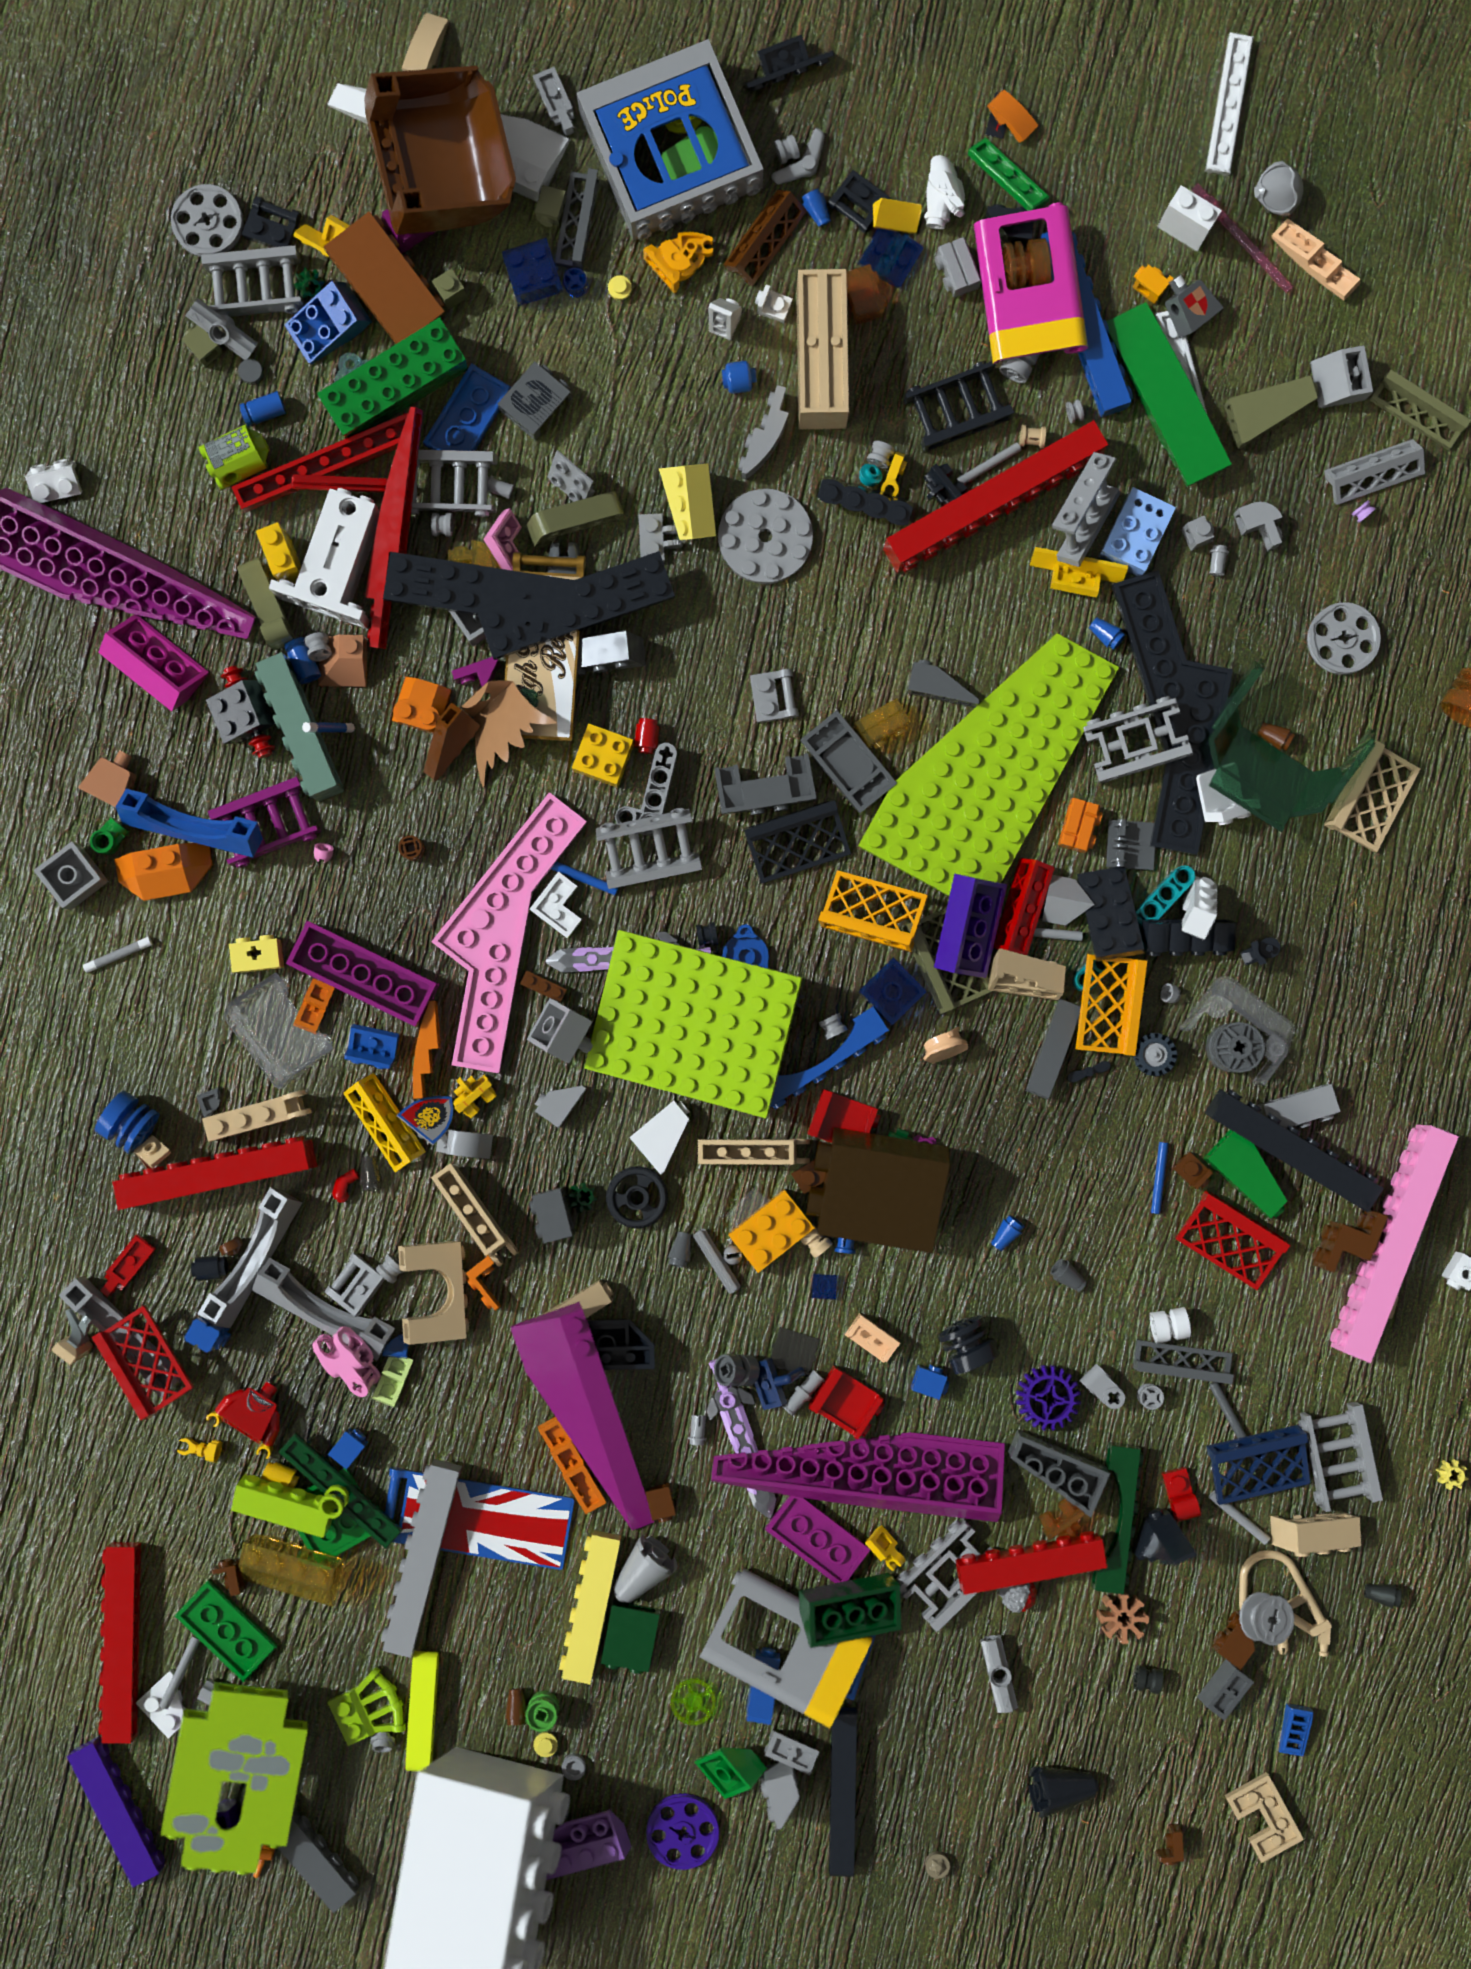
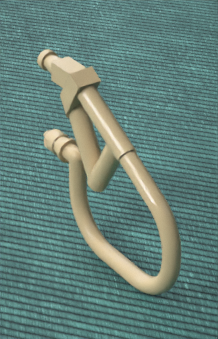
M1264 1550L1252 1554L1244 1562L1240 1571L1239 1608L1241 1609L1243 1602L1248 1598V1575L1252 1566L1263 1559L1281 1561L1288 1567L1301 1593L1288 1600V1603L1294 1609L1306 1602L1316 1621L1314 1624H1310L1293 1613L1294 1625L1313 1637L1318 1635L1319 1655L1329 1656L1328 1647L1330 1645L1332 1626L1321 1612L1293 1560L1286 1554L1273 1550ZM1288 1638L1283 1643L1278 1644V1651L1281 1655L1282 1648H1284V1655L1289 1650Z

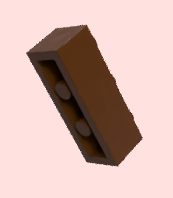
M529 971L525 972L520 983L562 1003L568 991Z

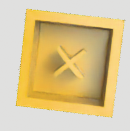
M588 723L572 769L578 774L618 788L632 752L634 741Z

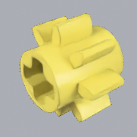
M1455 1459L1451 1461V1464L1442 1460L1443 1465L1440 1469H1436L1440 1475L1437 1481L1441 1484L1446 1482L1445 1487L1449 1490L1453 1488V1485L1462 1489L1461 1484L1464 1480H1468L1464 1474L1467 1467L1463 1465L1458 1467L1459 1461Z

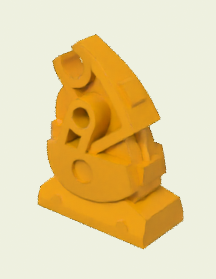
M696 232L677 233V238L674 240L666 239L658 248L652 244L643 249L644 260L670 290L675 293L679 289L680 281L690 278L702 266L705 257L713 256V248H704L706 244L713 245V237Z

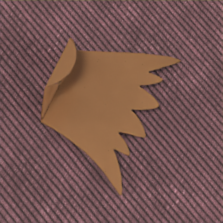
M488 681L461 706L480 725L475 734V751L482 787L484 788L487 761L491 769H493L495 752L503 761L508 762V742L519 748L525 747L520 729L533 733L529 723H557L532 706L520 693L513 681ZM484 693L491 694L488 700L480 701Z

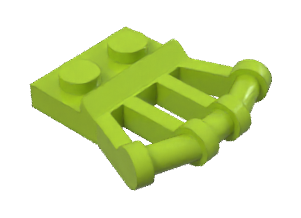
M377 1666L357 1687L327 1702L348 1746L375 1733L406 1731L402 1709L404 1703L395 1692L397 1690L395 1684L389 1682L380 1673L381 1670ZM372 1680L381 1687V1689L365 1697L361 1695V1691ZM387 1696L389 1704L371 1713L369 1712L366 1704ZM393 1711L394 1723H374V1719Z

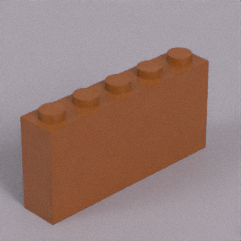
M367 212L324 246V250L394 343L397 344L444 315L445 311L442 308L445 305L437 294L433 296L427 289L430 285L423 275L418 276L412 269L415 265L408 255L402 256L397 248L400 245L393 235L387 236L382 228L385 225L378 215L372 216L370 212Z

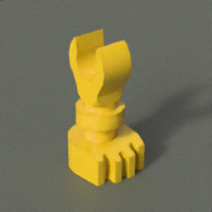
M185 1437L179 1441L188 1443L189 1449H178L177 1451L181 1455L191 1453L197 1454L199 1457H204L205 1455V1461L216 1463L220 1457L223 1442L214 1439L208 1445L203 1442L199 1444L192 1438Z

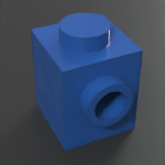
M918 1364L910 1387L912 1391L940 1400L941 1394L945 1395L948 1390L949 1381H946L947 1376L942 1373V1368L931 1364L927 1368Z
M349 1428L328 1455L345 1469H348L369 1442L365 1440L366 1436L360 1430Z

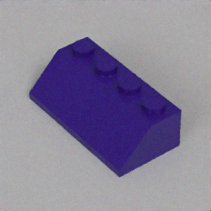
M954 874L934 968L957 974L987 977L1007 884Z

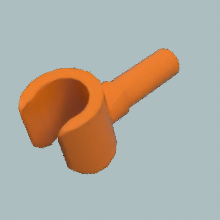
M266 1845L262 1846L257 1872L253 1875L255 1878H259L265 1860H273L275 1848H270Z

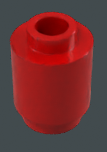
M640 718L639 723L636 724L634 748H637L639 753L652 754V751L657 749L660 728L657 726L658 720Z

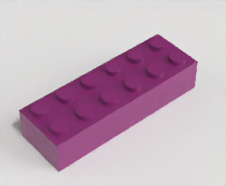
M306 921L286 962L287 965L415 1027H420L429 1001L433 1000L440 984L310 921Z

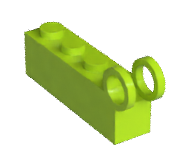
M244 1474L236 1485L231 1511L324 1538L331 1527L332 1519L338 1517L343 1511V1507L348 1503L349 1493L343 1486L332 1485L327 1489L324 1496L307 1493L303 1489H294L283 1486L279 1482L260 1479L256 1475ZM334 1490L341 1492L344 1495V1502L338 1496L330 1494V1492Z

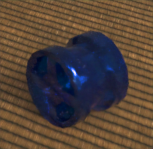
M571 268L565 272L563 282L566 292L572 297L583 296L588 289L587 277L584 271L579 268Z

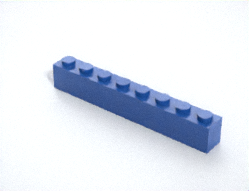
M1047 232L1041 234L1038 244L1053 282L1054 273ZM1072 232L1088 348L1085 351L1079 352L1078 355L1100 417L1102 418L1128 409L1133 396L1130 387L1125 385L1123 366L1118 364L1116 360L1117 350L1115 344L1109 340L1108 324L1106 320L1101 318L1100 302L1098 298H1094L1092 293L1093 283L1090 276H1086L1084 270L1085 260L1083 255L1077 251V238L1075 233Z

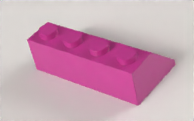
M138 615L131 616L106 632L98 652L170 711L184 704L209 674L206 669Z

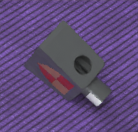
M1180 274L1168 282L1175 295L1165 302V306L1179 338L1193 333L1223 309L1220 302L1199 279L1187 285Z

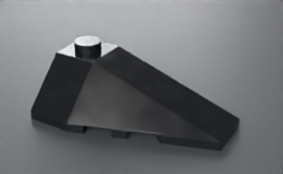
M1157 1508L1148 1513L1149 1516L1143 1519L1132 1548L1133 1554L1138 1560H1144L1147 1557L1149 1562L1159 1560L1161 1564L1172 1566L1197 1556L1196 1551L1166 1508L1163 1510Z

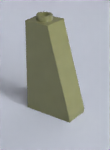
M1311 375L1228 399L1224 407L1237 450L1244 448L1315 402L1319 392L1316 382H1313Z

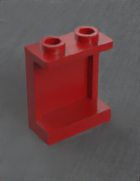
M833 1365L808 1407L816 1414H821L846 1430L858 1440L861 1435L865 1437L871 1428L869 1422L874 1415L878 1416L884 1407L882 1403L883 1397Z

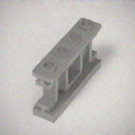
M1166 696L1156 700L1157 704L1147 706V703L1133 707L1134 711L1124 714V711H1119L1111 714L1110 719L1101 721V718H1097L1087 722V726L1083 727L1087 742L1099 740L1105 757V761L1094 764L1100 784L1193 755L1188 736L1175 738L1169 717L1180 714L1176 698L1171 699L1170 696ZM1171 708V710L1163 712L1166 724L1164 726L1152 729L1149 717L1139 720V717ZM1125 723V725L1116 727L1119 740L1105 743L1102 732L1092 734V732ZM1146 725L1152 746L1128 753L1122 732ZM1169 734L1172 746L1182 743L1180 747L1149 755V753L1158 751L1155 738ZM1122 749L1126 760L1136 759L1135 761L1103 770L1104 767L1112 765L1109 757L1110 752Z
M964 1518L960 1521L955 1520L948 1527L947 1530L949 1532L943 1538L940 1536L936 1538L930 1545L931 1549L925 1555L923 1553L914 1560V1566L908 1572L904 1570L896 1578V1581L900 1584V1593L905 1599L915 1591L929 1605L922 1613V1616L936 1632L977 1594L964 1595L960 1589L959 1579L947 1588L933 1574L949 1557L956 1563L955 1560L961 1559V1556L965 1554L982 1555L967 1540L975 1533V1530ZM959 1536L960 1541L967 1548L957 1557L947 1547ZM923 1570L933 1581L924 1590L913 1581ZM940 1589L949 1599L938 1609V1606L930 1597Z

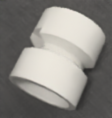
M1184 1307L1170 1309L1169 1314L1165 1311L1150 1312V1326L1155 1343L1167 1342L1171 1340L1172 1336L1176 1340L1191 1337L1189 1318Z

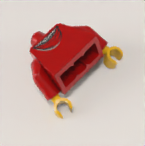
M265 1382L259 1392L248 1387L246 1390L240 1389L230 1393L222 1399L215 1408V1411L207 1415L206 1420L208 1421L215 1416L217 1423L213 1427L220 1425L224 1421L260 1445L256 1451L257 1455H259L261 1449H266L268 1452L266 1459H268L273 1452V1445L280 1429V1414L277 1411V1405L271 1401L277 1388Z

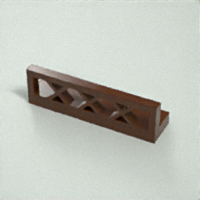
M777 190L723 264L728 271L738 273L750 286L755 284L807 212L791 191ZM792 204L797 209V213L792 219H788V208ZM782 224L781 235L778 238H774L775 226ZM768 242V253L760 257V247L763 243ZM754 261L755 271L749 276L744 269L749 262Z

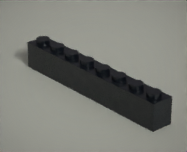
M1222 1089L1218 1090L1204 1112L1206 1115L1364 1211L1369 1212L1384 1189L1377 1184L1379 1179L1368 1172H1365L1364 1175L1357 1172L1359 1167L1348 1160L1345 1163L1340 1162L1338 1154L1328 1148L1325 1152L1319 1149L1320 1143L1310 1137H1307L1306 1140L1299 1137L1301 1132L1288 1125L1287 1128L1279 1125L1282 1120L1270 1113L1267 1117L1261 1114L1262 1108L1251 1101L1246 1105L1240 1101L1242 1096L1229 1089L1228 1092Z

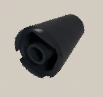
M1041 1766L1032 1767L1029 1772V1777H1033V1785H1028L1030 1800L1035 1813L1040 1812L1039 1818L1048 1817L1095 1798L1096 1793L1099 1791L1097 1779L1088 1772Z

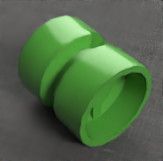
M544 1690L535 1693L531 1697L525 1716L527 1724L534 1731H548L556 1723L560 1708L556 1695Z

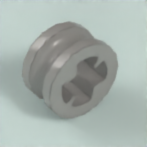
M1077 399L1074 403H1066V412L1070 423H1075L1076 419L1082 421L1084 413L1080 400Z

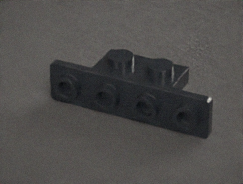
M802 34L756 51L764 75L742 84L744 88H750L751 92L765 87L764 82L771 79L773 83L786 79L785 74L792 71L796 75L807 71V66L816 63V66H820L830 62L829 57L835 55L834 51L828 50L808 57Z

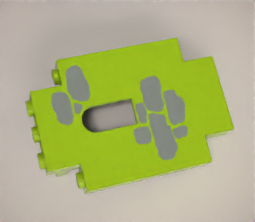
M214 1682L209 1711L183 1709L161 1835H166L170 1839L185 1837L181 1867H186L193 1871L202 1868L211 1869L216 1873L236 1871L240 1875H248L257 1872L261 1844H265L270 1848H279L280 1846L287 1845L307 1735V1721L284 1719L288 1701V1690ZM222 1781L247 1783L241 1819L231 1829L221 1828L216 1822Z

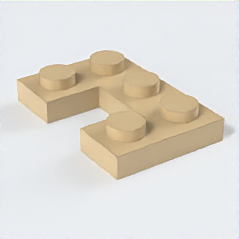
M1267 1772L1224 1795L1238 1820L1259 1809L1269 1827L1248 1838L1261 1863L1304 1840Z

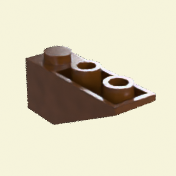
M453 703L447 707L436 721V727L423 771L435 781L446 772L447 767L460 755L463 747L475 736L476 731L480 727L476 721Z

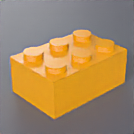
M783 1189L731 1230L728 1236L759 1273L811 1232L814 1226L786 1190Z

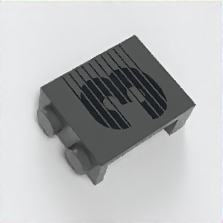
M534 361L498 402V407L506 417L536 441L541 435L540 428L565 399L570 402L572 396L571 388L566 382L561 379L557 381L547 366L544 364L540 366Z

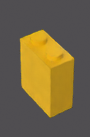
M278 522L256 530L272 575L278 582L280 579H284L296 584L301 564L288 533Z

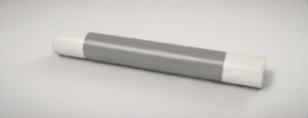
M149 936L83 964L84 971L86 973L94 971L153 945V942Z

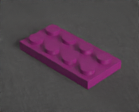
M788 1496L765 1527L768 1533L834 1583L848 1581L870 1551L865 1543L806 1498Z

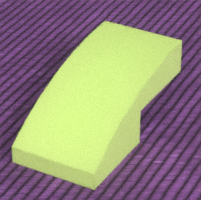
M388 1357L372 1399L395 1408L414 1360L410 1358Z

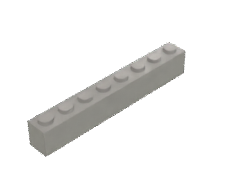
M433 1459L431 1465H426L423 1480L427 1481L425 1488H420L416 1502L420 1503L419 1512L414 1511L410 1525L414 1526L413 1535L408 1534L405 1549L408 1550L407 1558H402L399 1572L402 1573L401 1581H396L393 1595L397 1597L395 1604H390L387 1618L391 1619L389 1628L384 1627L381 1641L385 1642L383 1647L385 1652L409 1658L413 1654L462 1467L460 1465Z

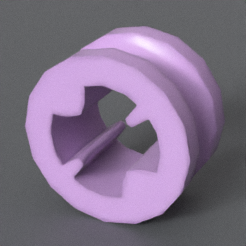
M1369 500L1352 513L1353 516L1358 517L1357 521L1359 523L1376 509L1369 505Z

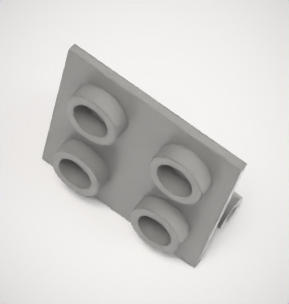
M557 450L547 478L550 479L554 486L564 491L573 502L592 497L595 493L592 486L593 480Z

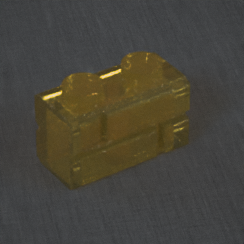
M896 698L859 719L854 725L869 749L873 746L875 749H879L888 743L886 739L890 736L895 735L897 738L908 731L907 727L911 722Z

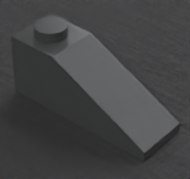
M919 660L913 663L907 694L973 708L977 707L979 699L939 667L933 666L931 661Z

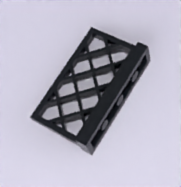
M832 799L743 829L761 884L851 854L835 800ZM833 815L836 826L832 833L820 826L824 818ZM819 820V822H818L817 825L811 823V822H814V821ZM809 824L815 827L810 840L797 835L802 825ZM797 827L795 833L789 831L790 829ZM837 829L839 831L840 837L835 835ZM818 830L830 835L824 848L812 842ZM784 831L793 835L787 848L775 842L778 834ZM774 835L772 840L766 838L768 836ZM796 837L808 843L802 856L790 850ZM833 837L842 841L845 851L835 854L827 850ZM764 839L770 842L765 855L755 851L753 841ZM773 844L785 850L779 863L767 857ZM810 845L823 850L818 860L811 861L805 858ZM788 852L800 858L796 867L788 868L782 865ZM826 852L831 854L830 856L823 858ZM757 855L763 858L761 863H759ZM765 860H768L778 866L774 874L764 877L761 868ZM803 860L809 862V863H806V864L801 865V863H802ZM780 867L786 869L784 871L778 872Z

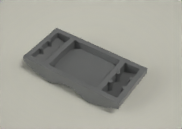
M837 710L800 739L816 763L824 770L843 796L859 813H862L897 784Z

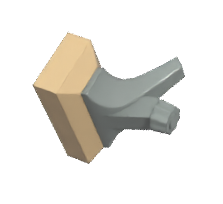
M67 1309L65 1313L71 1327V1335L57 1342L51 1351L69 1365H72L88 1355L94 1347L88 1337V1331L94 1318L90 1314H85L81 1321H79L74 1311Z

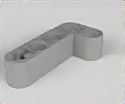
M662 743L655 751L641 810L627 806L619 808L615 814L617 824L621 823L620 816L625 812L632 814L633 820L664 814L677 761V751L672 744ZM670 750L672 757L667 758L666 767L662 766L663 756L661 753ZM659 772L667 775L666 782L662 784L654 781L655 775ZM653 795H658L662 799L661 804L657 807L650 806L648 803L649 798ZM652 830L638 832L647 836L653 835Z

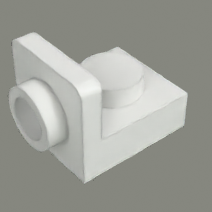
M766 284L764 291L759 290L755 304L758 305V314L784 323L792 303V298L771 291V286Z

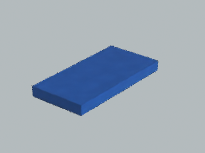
M471 363L423 441V445L431 450L475 451L500 411L498 402L511 389V386Z

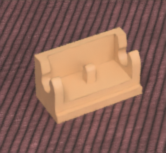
M861 1313L858 1314L845 1333V1336L883 1363L889 1360L900 1345L899 1340Z

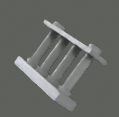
M295 245L201 255L202 265L213 276L215 305H210L209 307L220 315L233 317L283 311L292 314L297 313L305 306L301 297H295L292 266L301 263L300 253ZM280 265L283 267L286 298L272 299L269 269L271 266ZM248 268L259 269L262 300L248 302L245 273ZM224 271H236L239 303L225 304L222 273Z
M418 450L411 515H418L419 511L475 512V516L488 517L489 513H496V508L493 505H487V481L490 465H497V455L492 451ZM420 463H429L431 467V503H417V471ZM443 464H453L452 467H455L454 504L440 503L441 467H443ZM467 464H476V468H478L477 504H463L464 468H467Z
M1093 452L1052 524L1053 529L1063 531L1066 534V539L1057 553V561L1080 567L1120 495L1119 488L1108 486L1106 481L1116 462V458Z
M677 808L673 809L671 813L618 824L605 823L596 828L597 841H606L611 864L610 871L606 872L608 889L702 870L699 853H693L690 850L685 823L692 821L690 810ZM676 825L682 853L679 857L674 858L667 856L662 833L663 827ZM652 830L658 859L655 862H644L638 832ZM629 835L635 862L633 866L624 868L620 865L614 837Z
M1356 1401L1347 1403L1348 1410L1345 1411V1414L1312 1420L1311 1415L1306 1412L1300 1413L1301 1420L1298 1421V1424L1307 1433L1308 1443L1306 1444L1316 1491L1313 1492L1316 1505L1320 1506L1325 1512L1331 1511L1329 1501L1363 1494L1372 1502L1383 1500L1363 1405ZM1345 1423L1352 1427L1353 1434L1348 1438L1316 1443L1314 1433L1316 1429ZM1353 1447L1357 1451L1358 1458H1355V1461L1321 1467L1319 1453ZM1357 1470L1362 1474L1363 1481L1360 1482V1485L1331 1491L1326 1490L1324 1477Z

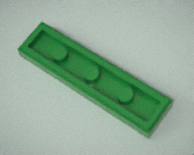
M986 137L969 148L968 156L1027 211L1040 209L1049 202L1050 197Z

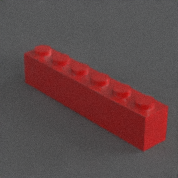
M1086 1531L1080 1533V1536L1077 1537L1060 1536L1056 1538V1541L1051 1542L1038 1540L1030 1546L1012 1545L1009 1547V1550L991 1549L987 1550L985 1554L977 1556L975 1554H965L961 1556V1559L955 1560L960 1589L964 1595L1107 1568L1103 1539L1093 1531Z

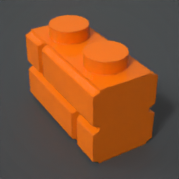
M1072 798L1069 802L1057 846L1081 853L1088 852L1089 848L1093 849L1096 835H1093L1094 827L1099 826L1103 814L1099 812L1100 805Z

